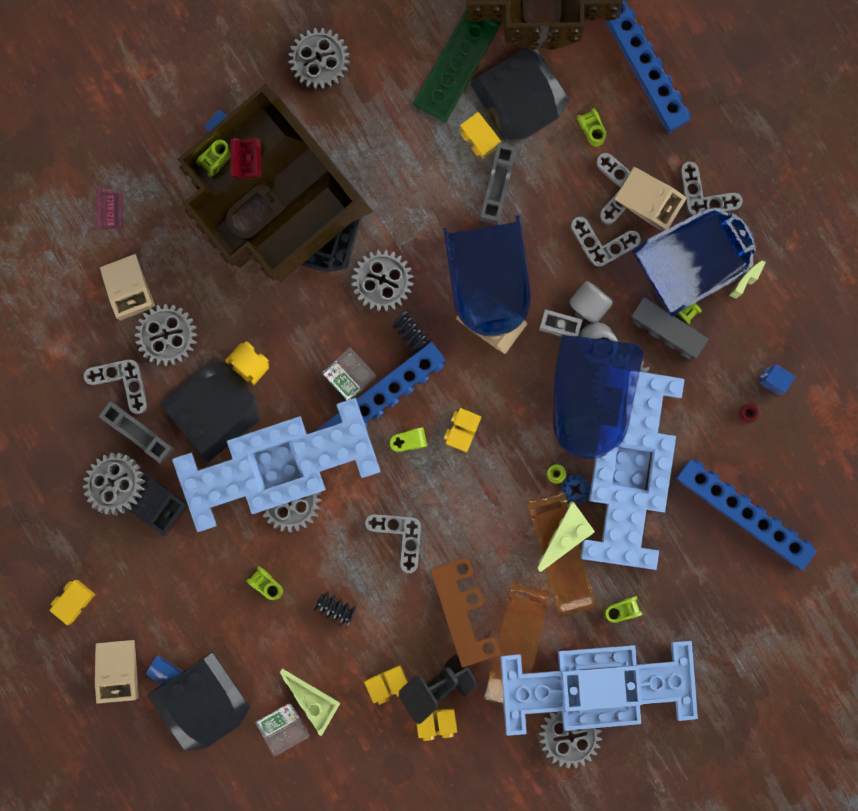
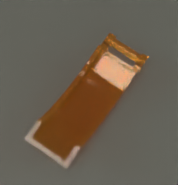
M564 490L556 495L542 499L527 500L541 557L545 554L550 539L555 530L558 529L560 520L564 518L569 508ZM556 502H561L562 505L538 513L535 511V508ZM579 544L545 568L560 618L597 608L584 561L580 559L581 550Z
M512 581L498 640L500 654L494 657L484 700L503 704L500 656L520 654L522 674L532 673L550 590L544 589L542 591L521 586L517 582ZM516 592L542 598L541 603L515 597Z

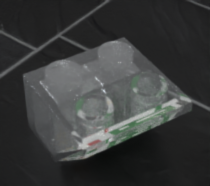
M351 347L322 372L346 400L352 399L377 377Z
M290 703L255 722L274 757L310 736L301 718Z

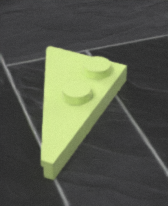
M573 501L569 503V508L564 518L560 520L559 527L550 539L545 554L539 560L537 569L540 572L595 532Z
M282 669L280 674L283 680L291 689L294 697L305 711L318 734L322 736L338 709L340 702Z

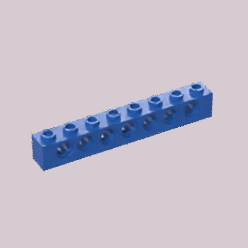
M623 0L620 18L613 21L605 20L669 134L688 124L691 113L681 103L680 100L682 98L678 90H674L672 87L670 75L668 73L665 74L663 71V63L653 53L654 47L652 43L644 37L645 31L643 27L635 21L634 18L636 16L633 9L628 8L625 3L627 0ZM628 24L631 27V29L625 31L622 29L621 25ZM637 40L640 46L633 47L630 41ZM645 56L649 59V62L644 64L639 58ZM649 73H656L658 79H650ZM658 90H666L667 96H660ZM667 106H674L677 112L670 113L667 110Z
M432 342L356 399L359 409L363 406L369 408V414L366 417H362L365 427L369 425L367 423L372 418L376 420L383 415L384 412L382 410L387 406L390 408L395 406L399 402L398 398L403 394L407 396L415 390L413 386L417 383L422 385L430 378L428 376L433 371L437 373L445 367L443 364L446 362L445 358ZM422 360H427L430 362V367L427 370H422L419 367V363ZM413 372L415 379L411 382L404 379L405 373ZM391 384H398L400 390L397 393H391L389 391ZM375 396H384V403L376 405L374 403ZM340 413L316 431L343 423Z
M696 459L694 461L688 460L675 478L677 481L799 570L805 569L817 552L813 549L814 545L806 539L804 541L800 540L797 537L799 535L791 528L785 529L781 526L783 523L774 516L770 518L766 515L767 511L761 506L757 505L755 507L752 505L749 497L744 494H737L734 491L736 489L728 482L722 483L719 480L720 476L713 471L707 472L703 469L704 465ZM697 474L704 476V482L701 485L695 481ZM713 485H717L720 489V493L717 496L711 493ZM730 496L735 499V505L732 508L726 503L727 498ZM745 508L751 511V516L748 519L742 516V511ZM761 519L765 520L767 524L764 530L758 528V522ZM776 531L782 533V539L779 542L774 539ZM793 542L798 546L796 553H792L789 549L790 544Z

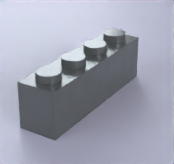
M646 298L641 300L630 317L634 326L639 329L645 328L649 331L648 334L655 339L661 338L665 341L664 344L673 350L675 348L681 351L680 355L688 360L691 358L693 360L696 359L709 339Z

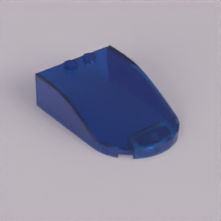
M709 208L649 238L632 252L668 313L673 317L744 276L754 263L753 256L756 247L751 231L741 218L734 213L729 214L722 211L721 208Z
M519 215L515 216L516 222L468 231L450 233L447 228H443L456 312L466 327L483 336L495 337L512 332L522 324L531 307L532 295L523 223Z
M562 334L554 378L553 430L559 444L570 454L583 459L600 458L607 455L615 447L617 448L625 438L644 354L636 343Z

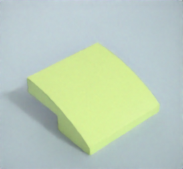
M759 262L745 273L736 283L729 296L737 299L742 295L747 283L752 285L758 280L766 262Z

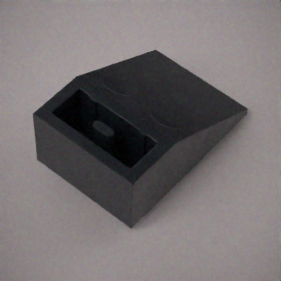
M144 473L140 477V479L145 480V483L140 484L144 490L138 492L142 498H135L138 504L131 503L132 509L130 511L158 533L167 536L188 508V504Z

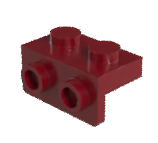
M231 138L229 148L231 153V176L241 180L261 177V140L259 138L242 140Z

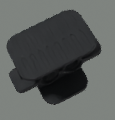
M455 654L445 663V669L432 678L429 683L426 684L418 675L412 677L399 690V697L412 719L417 724H421L437 710V703L453 691L455 687L462 696H467L477 687V684L469 667L462 668L459 657Z

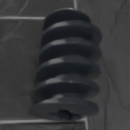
M408 309L395 319L392 328H399L397 334H404L402 337L403 341L409 339L407 346H413L411 351L414 353L423 349L433 339L426 340L429 333L421 334L424 327L417 329L419 321L412 323L414 315L408 317L407 314L410 311Z
M329 591L321 594L313 611L320 608V615L326 611L327 619L333 615V622L340 619V626L347 623V629L356 613V606L349 609V602L343 606V599L341 598L336 602V595L334 594L329 598Z

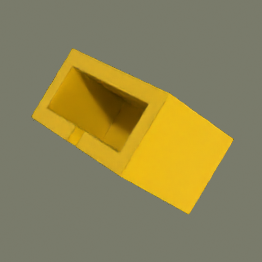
M479 112L460 125L461 132L459 133L465 141L471 142V149L477 157L480 155L484 159L497 149L498 143L501 144V140Z
M460 408L459 412L455 411L451 419L454 422L452 429H447L444 439L447 440L446 445L467 453L481 416Z
M79 580L69 581L63 588L65 592L62 596H57L51 603L53 607L49 611L66 625H71L82 612V607L85 608L96 595Z
M398 665L365 680L364 683L373 703L378 702L380 705L389 701V696L396 694L398 697L399 690L408 681L401 665Z
M454 708L435 710L425 721L417 724L418 737L423 738V741L434 740L436 735H442V738L453 737L454 733H457Z

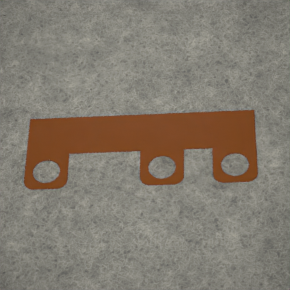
M463 558L430 569L462 668L498 656L500 650L494 637L476 642L466 612L483 605L480 590L473 588L460 593L456 582L473 575L470 560ZM460 563L468 565L469 570L464 575H460L456 571V567ZM470 593L477 594L479 598L477 604H468L466 601L467 595ZM487 642H491L495 646V651L490 655L485 654L482 649L483 645Z

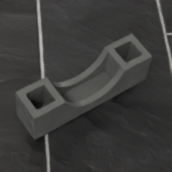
M498 143L480 221L495 225L499 224L517 147Z
M110 401L98 416L137 444L159 463L163 464L175 449L114 402Z

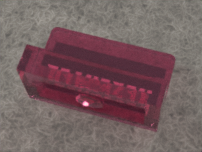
M96 188V226L99 229L123 228V193L121 191H106L104 188Z

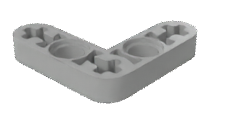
M603 153L597 159L598 169L621 188L630 171L609 153ZM608 158V164L611 167H613L614 164L616 165V167L613 168L611 173L608 172L610 170V167L608 165H601V159L605 160ZM622 170L625 173V177L618 180L615 178L614 172ZM615 196L600 213V219L604 224L614 223L627 209L624 206L617 205L616 200H614ZM613 204L614 208L617 209L612 214L613 219H605L606 214L604 212L609 213L613 208L610 205Z
M686 162L682 166L680 174L684 196L687 197L685 200L686 208L690 216L701 217L731 212L741 207L743 199L738 193L703 197L698 166L694 162ZM688 166H690V169H694L691 176L692 179L696 178V180L686 182V180H689V173H685ZM689 185H696L698 192L690 194L687 190ZM732 197H734V200H738L735 207H733V204H726V209L723 208L724 202L730 201ZM717 200L720 204L719 209H711L709 206L710 201ZM703 201H706L707 212H705V208H700L698 210V213H696L695 210H691V207L694 206V203H696L697 206H703Z
M577 217L571 224L573 234L590 263L596 268H601L633 250L641 241L638 232L628 231L602 246L585 218ZM576 222H579L580 224L584 223V232L586 233V231L588 230L590 233L585 234L582 238H580L579 235H582V232L580 229H575L577 225ZM629 235L631 237L635 236V244L632 242L626 244L625 247L628 249L625 250L623 243L629 239ZM587 237L593 238L595 241L594 246L586 247L584 239ZM613 244L619 245L621 248L620 253H611L610 246ZM598 247L599 249L596 252L599 256L602 255L604 257L602 259L603 263L595 262L596 255L594 252L592 254L589 252Z
M124 360L92 367L85 371L84 380L90 385L123 380L130 411L135 414H143L147 410V400L141 371L136 361ZM131 363L132 366H135L132 372L133 376H138L137 379L131 378L127 380V377H131L130 372L126 371V368L129 367L128 364ZM110 367H114L117 370V374L113 378L107 376V370ZM100 369H103L105 380H102L101 376L96 377L94 382L88 378V376H91V372L101 374ZM132 382L139 384L137 392L130 391L129 385ZM141 394L142 397H138V401L143 403V406L138 411L136 408H133V405H136V399H131V396Z
M376 514L368 516L365 521L368 530L372 532L403 534L401 569L405 573H413L418 567L421 523L419 520L412 517ZM375 517L376 521L383 522L382 518H386L385 530H381L382 526L380 525L372 529L369 521H372ZM396 519L399 526L396 530L388 528L389 520ZM411 521H415L414 523L418 525V528L414 529V535L418 534L417 539L405 537L406 533L410 534V528H407V524H410ZM408 540H414L416 542V549L408 551L405 548V543ZM404 552L408 554L416 553V558L412 557L411 562L415 563L411 570H407V567L404 566V562L408 561V556L404 557Z

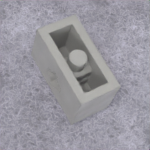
M545 309L539 330L576 341L582 320Z

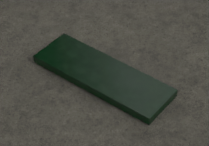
M465 10L416 97L413 106L447 123L501 24L489 19H482L478 22L466 20Z

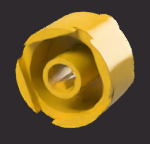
M247 341L240 343L225 359L228 365L230 362L234 365L232 369L247 382L251 380L253 386L269 369V360L261 353L257 355L254 347Z

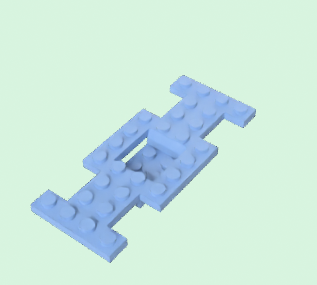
M608 367L606 386L624 389L619 427L600 424L589 501L607 504L602 542L584 539L580 559L657 570L659 551L641 548L646 510L665 512L676 436L658 433L663 396L682 398L684 379ZM653 452L647 490H645L650 453Z
M356 398L337 404L343 423L307 434L302 418L299 416L228 440L227 444L233 459L201 470L197 469L192 452L173 458L172 461L197 532L217 526L211 507L246 496L251 513L255 514L326 490L320 471L356 460L361 478L379 473L380 468Z
M692 641L671 642L672 662L637 664L635 645L557 651L559 671L522 674L520 654L500 656L506 735L526 734L525 714L562 711L563 730L565 731L641 724L640 705L673 701L676 702L678 721L698 719Z

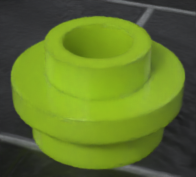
M552 465L547 471V477L550 482L559 484L565 480L566 470L561 465ZM560 472V476L556 478L554 473Z

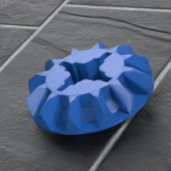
M569 475L560 485L561 497L567 503L573 501L575 505L582 504L589 498L590 483L581 475ZM580 482L581 484L579 485V490L581 491L582 495L575 493L571 497L570 495L572 494V489L568 485L576 486Z

